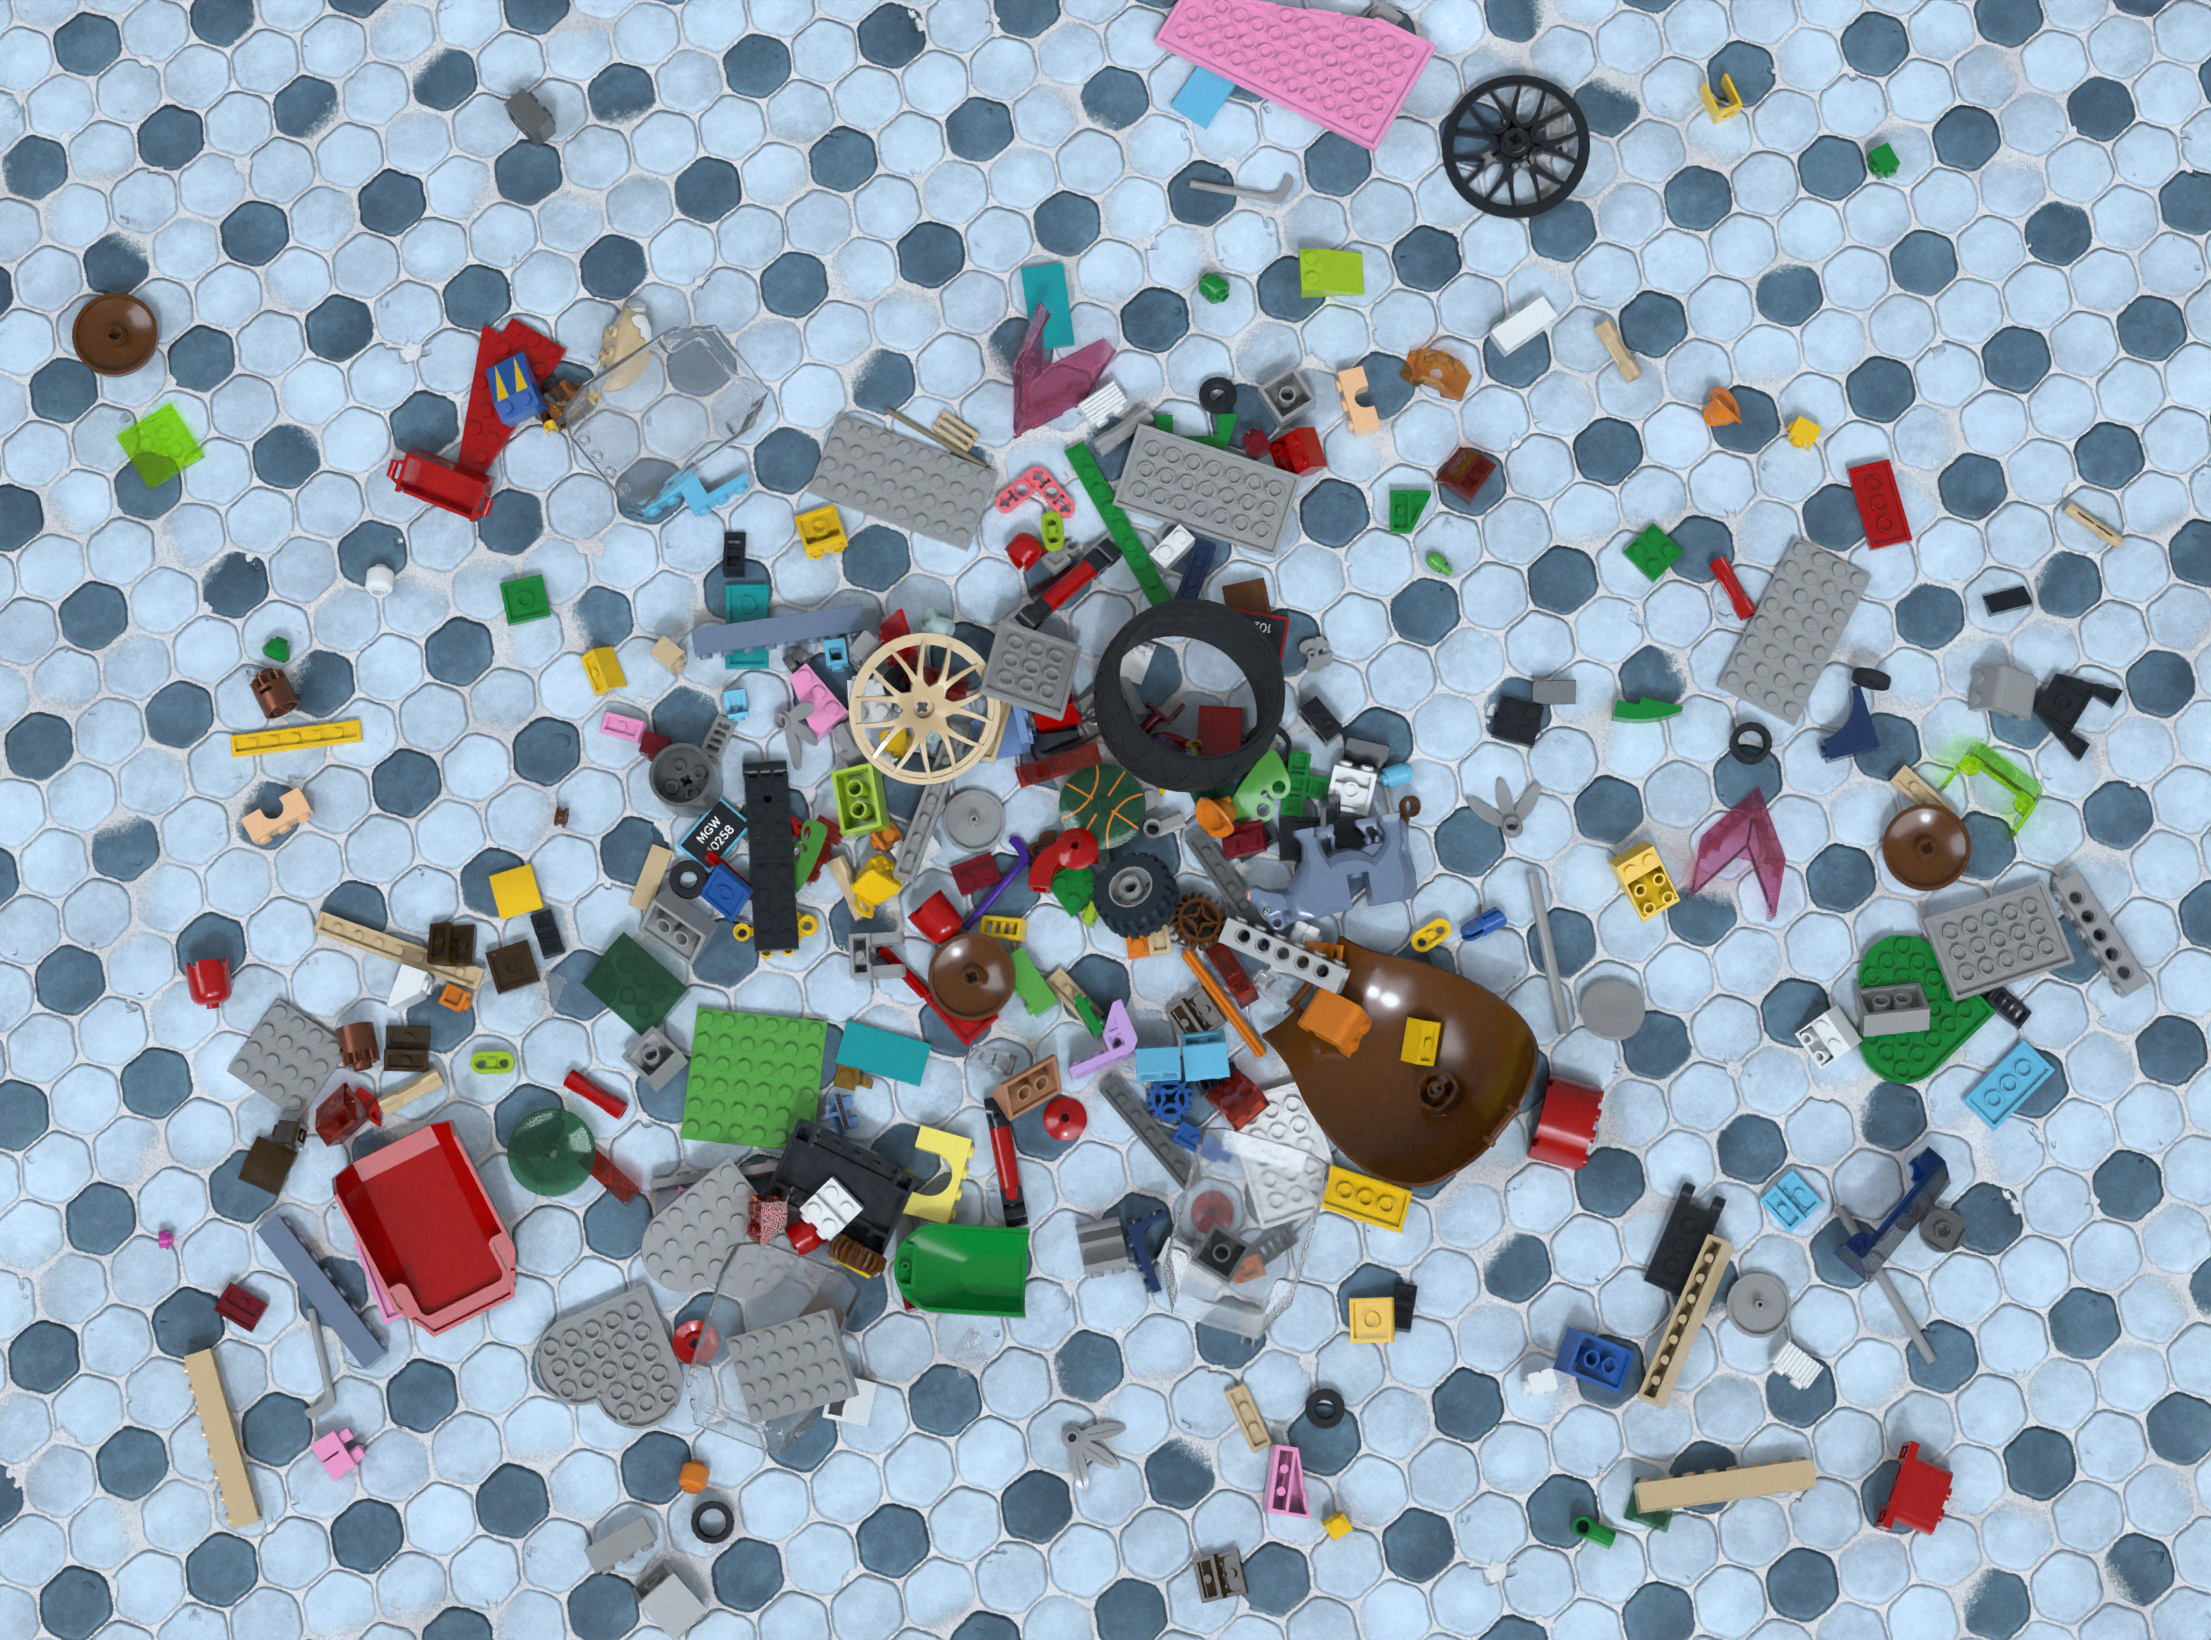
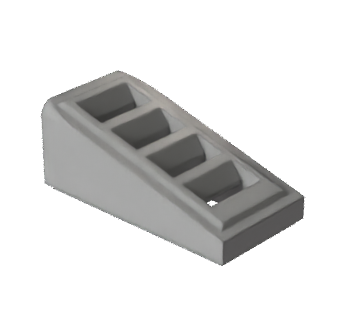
M718 714L701 749L711 759L721 762L738 722H733L731 719ZM722 722L731 727L728 730L718 725ZM716 730L726 733V737L716 734ZM713 737L723 741L722 744L712 741ZM712 745L719 748L718 752L709 749V746Z

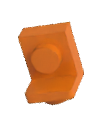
M892 821L890 822L891 829L870 834L872 839L869 841L876 852L880 850L883 855L890 851L892 845L897 841L905 840Z
M1128 936L1126 938L1128 960L1150 957L1147 937L1139 936V939H1131Z

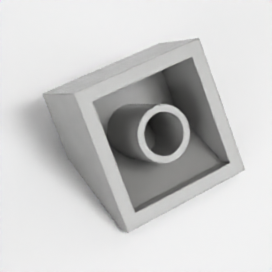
M654 1026L647 1030L621 1056L656 1093L688 1063L682 1052Z

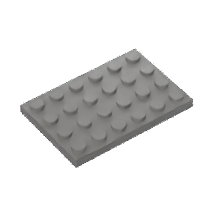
M2043 881L1931 916L1921 921L1953 1002L2071 965L2075 962Z
M833 1308L726 1339L752 1425L859 1395Z

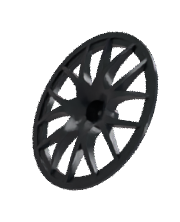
M1508 75L1494 78L1471 90L1462 98L1451 113L1442 141L1444 167L1450 182L1459 195L1476 209L1492 216L1507 219H1521L1540 215L1562 203L1580 183L1586 171L1590 155L1588 125L1577 103L1557 85L1545 79L1528 75ZM1517 86L1509 114L1493 91ZM1522 86L1541 90L1542 95L1535 114L1529 122L1521 124L1517 120V108ZM1546 93L1554 97L1565 107L1561 111L1540 119ZM1489 94L1505 120L1503 128L1494 129L1477 114L1472 105L1481 97ZM1469 110L1484 131H1457V127L1466 111ZM1567 113L1573 119L1577 130L1556 139L1542 140L1537 137L1539 130ZM1455 136L1490 141L1493 145L1488 152L1482 154L1454 156ZM1515 136H1517L1519 141L1521 142H1517L1516 145H1512V141L1510 139H1514ZM1578 136L1576 159L1554 149L1555 146ZM1542 154L1553 156L1574 164V167L1564 182L1542 169L1536 163L1535 157ZM1455 161L1482 163L1464 181ZM1493 164H1502L1503 171L1501 176L1485 198L1469 187L1487 168ZM1520 168L1528 172L1537 197L1536 202L1516 205L1514 175ZM1537 175L1560 185V187L1552 194L1541 199ZM1508 180L1512 205L1490 201Z

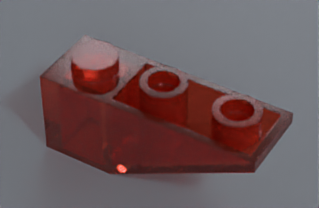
M820 814L816 821L821 822L827 827V834L814 867L806 880V884L809 887L812 882L816 883L822 873L820 871L823 864H828L833 855L831 853L835 845L839 846L844 837L841 835L839 825Z

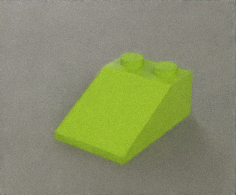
M1322 248L1299 250L1301 298L1364 295L1362 253Z

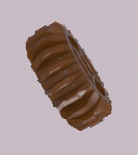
M1192 892L1190 898L1186 894L1183 895L1179 905L1175 906L1177 912L1174 917H1170V920L1174 922L1169 923L1168 927L1175 929L1171 932V935H1178L1177 943L1181 940L1184 941L1183 948L1190 944L1191 951H1194L1197 946L1200 951H1203L1205 946L1210 949L1213 947V943H1218V937H1220L1225 923H1222V921L1226 920L1227 916L1220 915L1224 908L1217 909L1216 906L1219 901L1210 902L1212 896L1209 895L1204 899V893L1201 892L1197 897L1195 892ZM1196 906L1193 914L1182 915L1186 907ZM1204 909L1210 914L1211 918L1205 915ZM1196 917L1199 919V921H1201V924L1199 926L1195 924L1196 922H1194V919ZM1183 925L1190 929V934L1184 929ZM1212 928L1209 936L1198 938L1202 929Z
M841 1236L834 1237L827 1252L830 1257L875 1278L880 1277L887 1263L884 1256Z

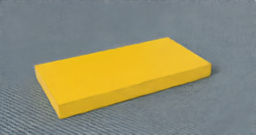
M1329 1164L1317 1207L1401 1234L1413 1191Z

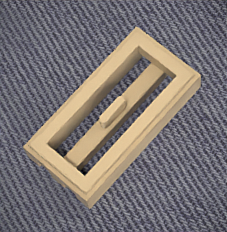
M943 411L942 416L938 418L936 424L932 427L933 431L965 452L970 450L979 437L977 432ZM944 420H948L949 422H951L952 424H954L955 426H957L958 428L972 436V439H970L968 436H966L965 434H963L962 432H960ZM940 425L947 428L949 431H951L952 433L966 441L968 444L964 445L963 443L955 439L953 436L939 428Z

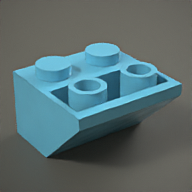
M1224 1029L1180 1034L1186 1082L1230 1077Z
M1165 1045L1162 1048L1144 1046L1140 1049H1135L1137 1082L1181 1080L1180 1047Z

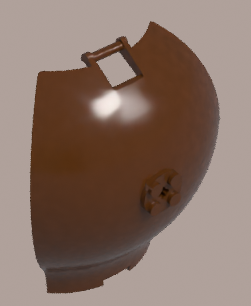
M1339 936L1336 944L1344 946L1342 961L1346 963L1345 967L1351 969L1341 994L1338 995L1359 1005L1372 1021L1369 1031L1359 1041L1358 1049L1348 1058L1342 1055L1336 1046L1317 1037L1311 1030L1307 1032L1297 1024L1304 1013V1010L1298 1004L1314 985L1308 981H1305L1294 997L1286 1002L1294 1011L1278 1025L1262 1033V1038L1277 1051L1286 1063L1304 1102L1321 1129L1333 1144L1357 1166L1372 1176L1397 1186L1426 1187L1443 1182L1473 1163L1490 1147L1493 1148L1496 1145L1495 1141L1515 1116L1517 1117L1520 1114L1519 1108L1531 1087L1538 1066L1539 1047L1537 1040L1524 1018L1506 1001L1482 985L1447 969L1410 958L1374 951L1358 945L1344 936ZM1337 950L1334 951L1333 959H1337ZM1326 967V969L1324 970L1322 974L1323 977H1326L1328 975V967ZM1407 1017L1441 1023L1434 1066L1418 1065L1400 1060Z

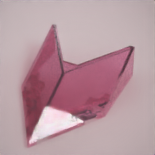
M1038 302L1013 364L1014 439L1022 436V433L1030 429L1034 430L1063 415V412L1073 407L1077 408L1078 403L1088 397L1117 351L1106 339L1102 338L1055 363L1043 358L1044 326L1052 313L1041 302Z
M1758 786L1701 837L1686 900L1690 901L1698 891L1736 858L1747 860L1753 866L1769 909L1766 921L1770 922L1776 916L1786 858Z

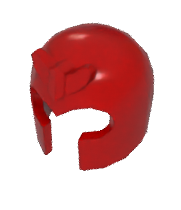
M1026 532L1015 535L1004 548L1011 562L1018 570L1024 566L1025 574L1041 558V555L1047 551L1046 548H1042L1041 543L1035 536Z
M801 1217L784 1228L794 1250L798 1249V1258L817 1249L821 1244L827 1243V1239H822L816 1233L818 1228L812 1222L810 1224L806 1223Z

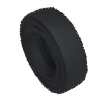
M1210 378L1200 387V404L1211 414L1227 413L1236 404V388L1226 378ZM1219 389L1226 393V398L1223 401L1215 402L1210 398V393Z
M1858 667L1852 673V682L1867 689L1886 691L1891 684V677L1875 669Z
M692 860L679 862L672 868L669 874L671 890L683 899L699 897L708 881V875L704 867ZM693 872L697 877L696 884L690 888L683 887L680 883L682 874Z
M1324 1388L1316 1390L1309 1396L1306 1401L1305 1412L1308 1420L1314 1426L1328 1429L1340 1423L1344 1417L1345 1405L1340 1394L1334 1390ZM1321 1400H1328L1333 1404L1334 1411L1331 1416L1325 1418L1317 1413L1316 1407Z

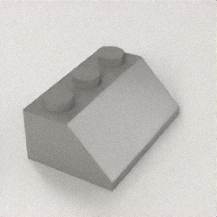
M665 888L652 900L639 930L692 966L711 941L719 924L674 892Z
M1920 983L1854 990L1858 1023L1863 1037L1929 1030L1930 1007Z

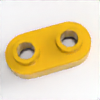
M1442 918L1435 919L1414 933L1411 938L1413 950L1418 953H1425L1446 940L1451 933L1450 923ZM1441 927L1443 928L1444 932L1442 934H1438L1436 932V928ZM1424 939L1426 944L1420 946L1418 940Z

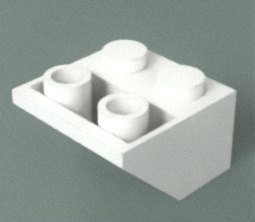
M1838 1005L1795 1033L1820 1070L1863 1041Z
M854 1378L859 1395L826 1404L822 1417L868 1427L877 1383Z

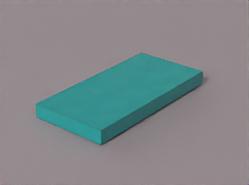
M1063 263L1022 268L1021 275L1032 350L1041 351L1075 346Z
M726 584V624L769 618V584ZM764 648L755 649L756 652L743 654V651L734 652L733 656L725 657V669H769V651H764Z
M847 1020L835 1063L920 1087L932 1044Z

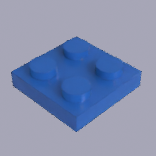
M720 863L716 866L703 887L700 896L733 922L739 916L754 889L723 863Z

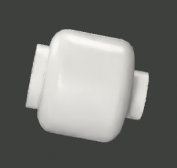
M377 564L367 570L365 588L372 596L382 598L392 592L394 573L384 564Z

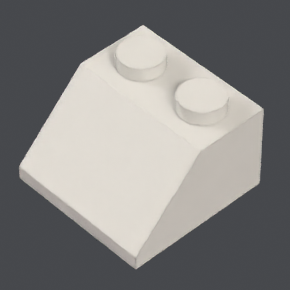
M402 964L387 1006L394 1012L399 1013L426 1000L428 994L431 995L435 986L434 978L425 971Z

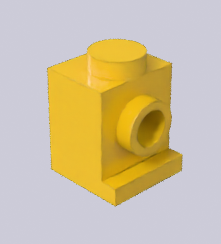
M1340 1510L1321 1522L1332 1541L1339 1539L1353 1529Z

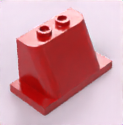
M1914 1441L1903 1442L1896 1464H1899L1887 1503L1881 1506L1874 1527L1881 1530H1890L1894 1522L1931 1536L1937 1522H1941L1945 1513V1510L1942 1509L1945 1500L1948 1501L1951 1496L1952 1488H1950L1953 1472L1916 1456L1920 1446L1919 1443Z

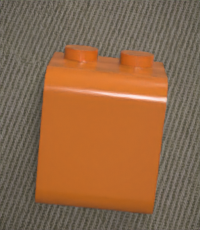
M1319 987L1297 1024L1307 1032L1311 1030L1317 1037L1336 1046L1342 1055L1349 1058L1358 1049L1359 1041L1369 1031L1372 1021L1359 1005Z

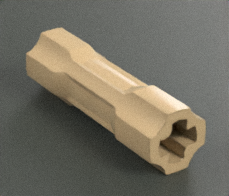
M1611 319L1599 324L1594 331L1602 344L1606 346L1626 384L1641 377L1643 372L1622 342L1619 332Z
M842 855L829 861L830 870L842 890L855 922L866 919L867 917L855 909L856 894L851 890V884L855 882V879L845 856ZM861 901L860 905L862 909L868 912V905L865 902Z
M435 1067L403 1087L378 1098L377 1101L383 1113L388 1116L422 1095L445 1085V1082Z

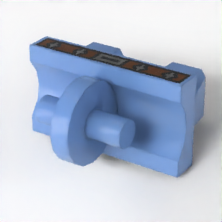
M836 1093L828 1098L830 1105L824 1107L826 1115L820 1117L822 1122L828 1121L830 1128L836 1127L838 1134L841 1136L859 1126L857 1115L847 1117L845 1109L854 1106L852 1095Z

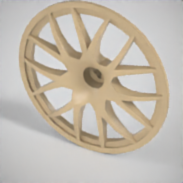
M925 632L904 635L891 640L877 649L860 668L852 685L849 698L848 713L850 727L863 755L884 774L910 784L927 785L941 783L956 778L968 771L983 757L995 737L1000 718V700L986 696L987 715L985 718L961 708L982 696L979 694V691L965 698L953 701L946 699L945 694L952 684L974 669L982 681L987 665L985 661L963 642L938 633ZM920 645L916 673L914 674L896 652L906 647ZM937 645L947 648L941 673L937 681L928 686L923 680L925 646ZM952 650L966 659L971 666L947 679ZM891 654L900 663L911 681L910 689L907 692L896 690L875 669ZM872 673L892 694L862 697L865 685ZM861 701L891 702L898 704L901 708L897 717L889 720L862 723ZM919 701L921 703H924L926 701L927 703L925 704L926 710L924 712L922 710H916L918 708L917 703ZM952 714H960L985 722L978 741L974 742L954 732L948 727L946 717ZM893 726L875 750L869 742L864 728ZM911 727L913 737L897 766L879 755L900 730ZM930 731L938 733L950 759V766L930 771L926 751V737ZM948 735L973 746L956 763ZM919 745L926 772L902 769L901 767Z

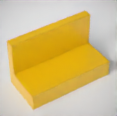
M612 646L592 649L581 657L596 697L603 696L611 689L627 686Z
M1407 1017L1400 1060L1418 1065L1434 1066L1441 1023Z

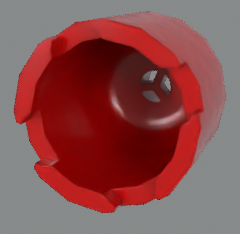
M941 889L907 917L922 935L934 945H942L950 938L959 935L957 932L962 928L963 924L960 913Z
M224 957L223 962H218L217 958L195 961L196 966L192 967L190 963H185L184 967L191 1000L195 1004L206 1005L207 1009L220 1008V1003L227 1001L231 997L232 983L229 957Z

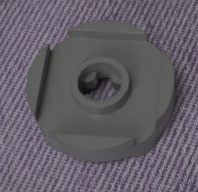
M1950 1209L1934 1210L1928 1213L1921 1222L1920 1238L1926 1247L1936 1253H1949L1959 1248L1965 1239L1966 1230L1964 1229L1963 1220L1956 1212ZM1945 1225L1948 1235L1941 1237L1937 1228Z

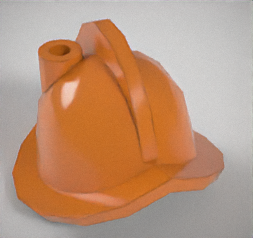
M1717 386L1713 388L1708 395L1711 400L1703 409L1705 423L1710 426H1721L1737 422L1741 425L1739 406L1733 395L1724 387Z
M1228 795L1219 799L1210 800L1207 797H1201L1198 800L1196 818L1200 827L1207 834L1216 838H1224L1234 832L1232 823L1236 818L1237 809Z

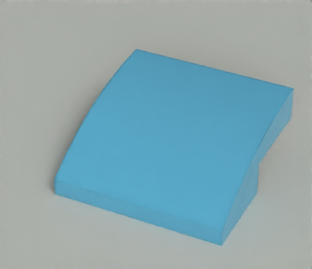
M1793 1169L1759 1200L1789 1233L1823 1203Z

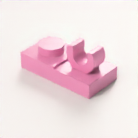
M606 712L599 732L640 744L647 723Z

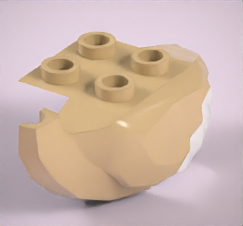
M633 301L625 304L615 323L604 329L602 333L603 348L599 351L598 361H600L599 367L607 365L608 377L601 376L600 390L606 392L621 390L635 381L644 370L650 357V352L647 349L652 342L651 327L646 318L645 301Z

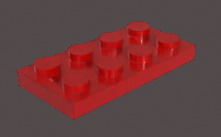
M1886 459L1848 468L1847 475L1869 551L1911 542V532L1890 460Z

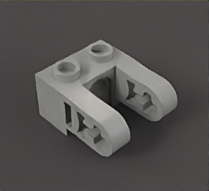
M904 932L848 934L851 979L867 981L906 977V965L877 966L876 947L904 945Z

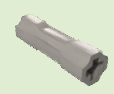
M1142 406L1114 428L1092 440V445L1098 454L1103 457L1115 449L1117 445L1135 434L1139 423L1149 426L1154 422V418L1147 407Z

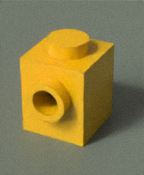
M1799 416L1796 422L1793 420L1790 422L1786 430L1789 433L1786 440L1790 441L1789 443L1796 448H1803L1809 451L1822 427Z
M906 728L900 730L883 748V756L891 755L892 758L904 756L911 742V734L906 733ZM890 730L880 731L881 742Z

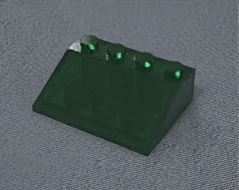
M625 932L607 949L582 983L640 1036L652 1026L658 1030L691 993L681 981Z

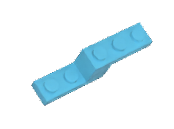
M694 473L640 504L639 507L645 518L648 516L653 517L659 514L663 507L667 505L672 506L679 502V498L683 497L695 518L699 515L702 517L710 513L711 508L716 505L722 506L726 504L733 495L743 494L751 485L748 477L743 473L707 494Z

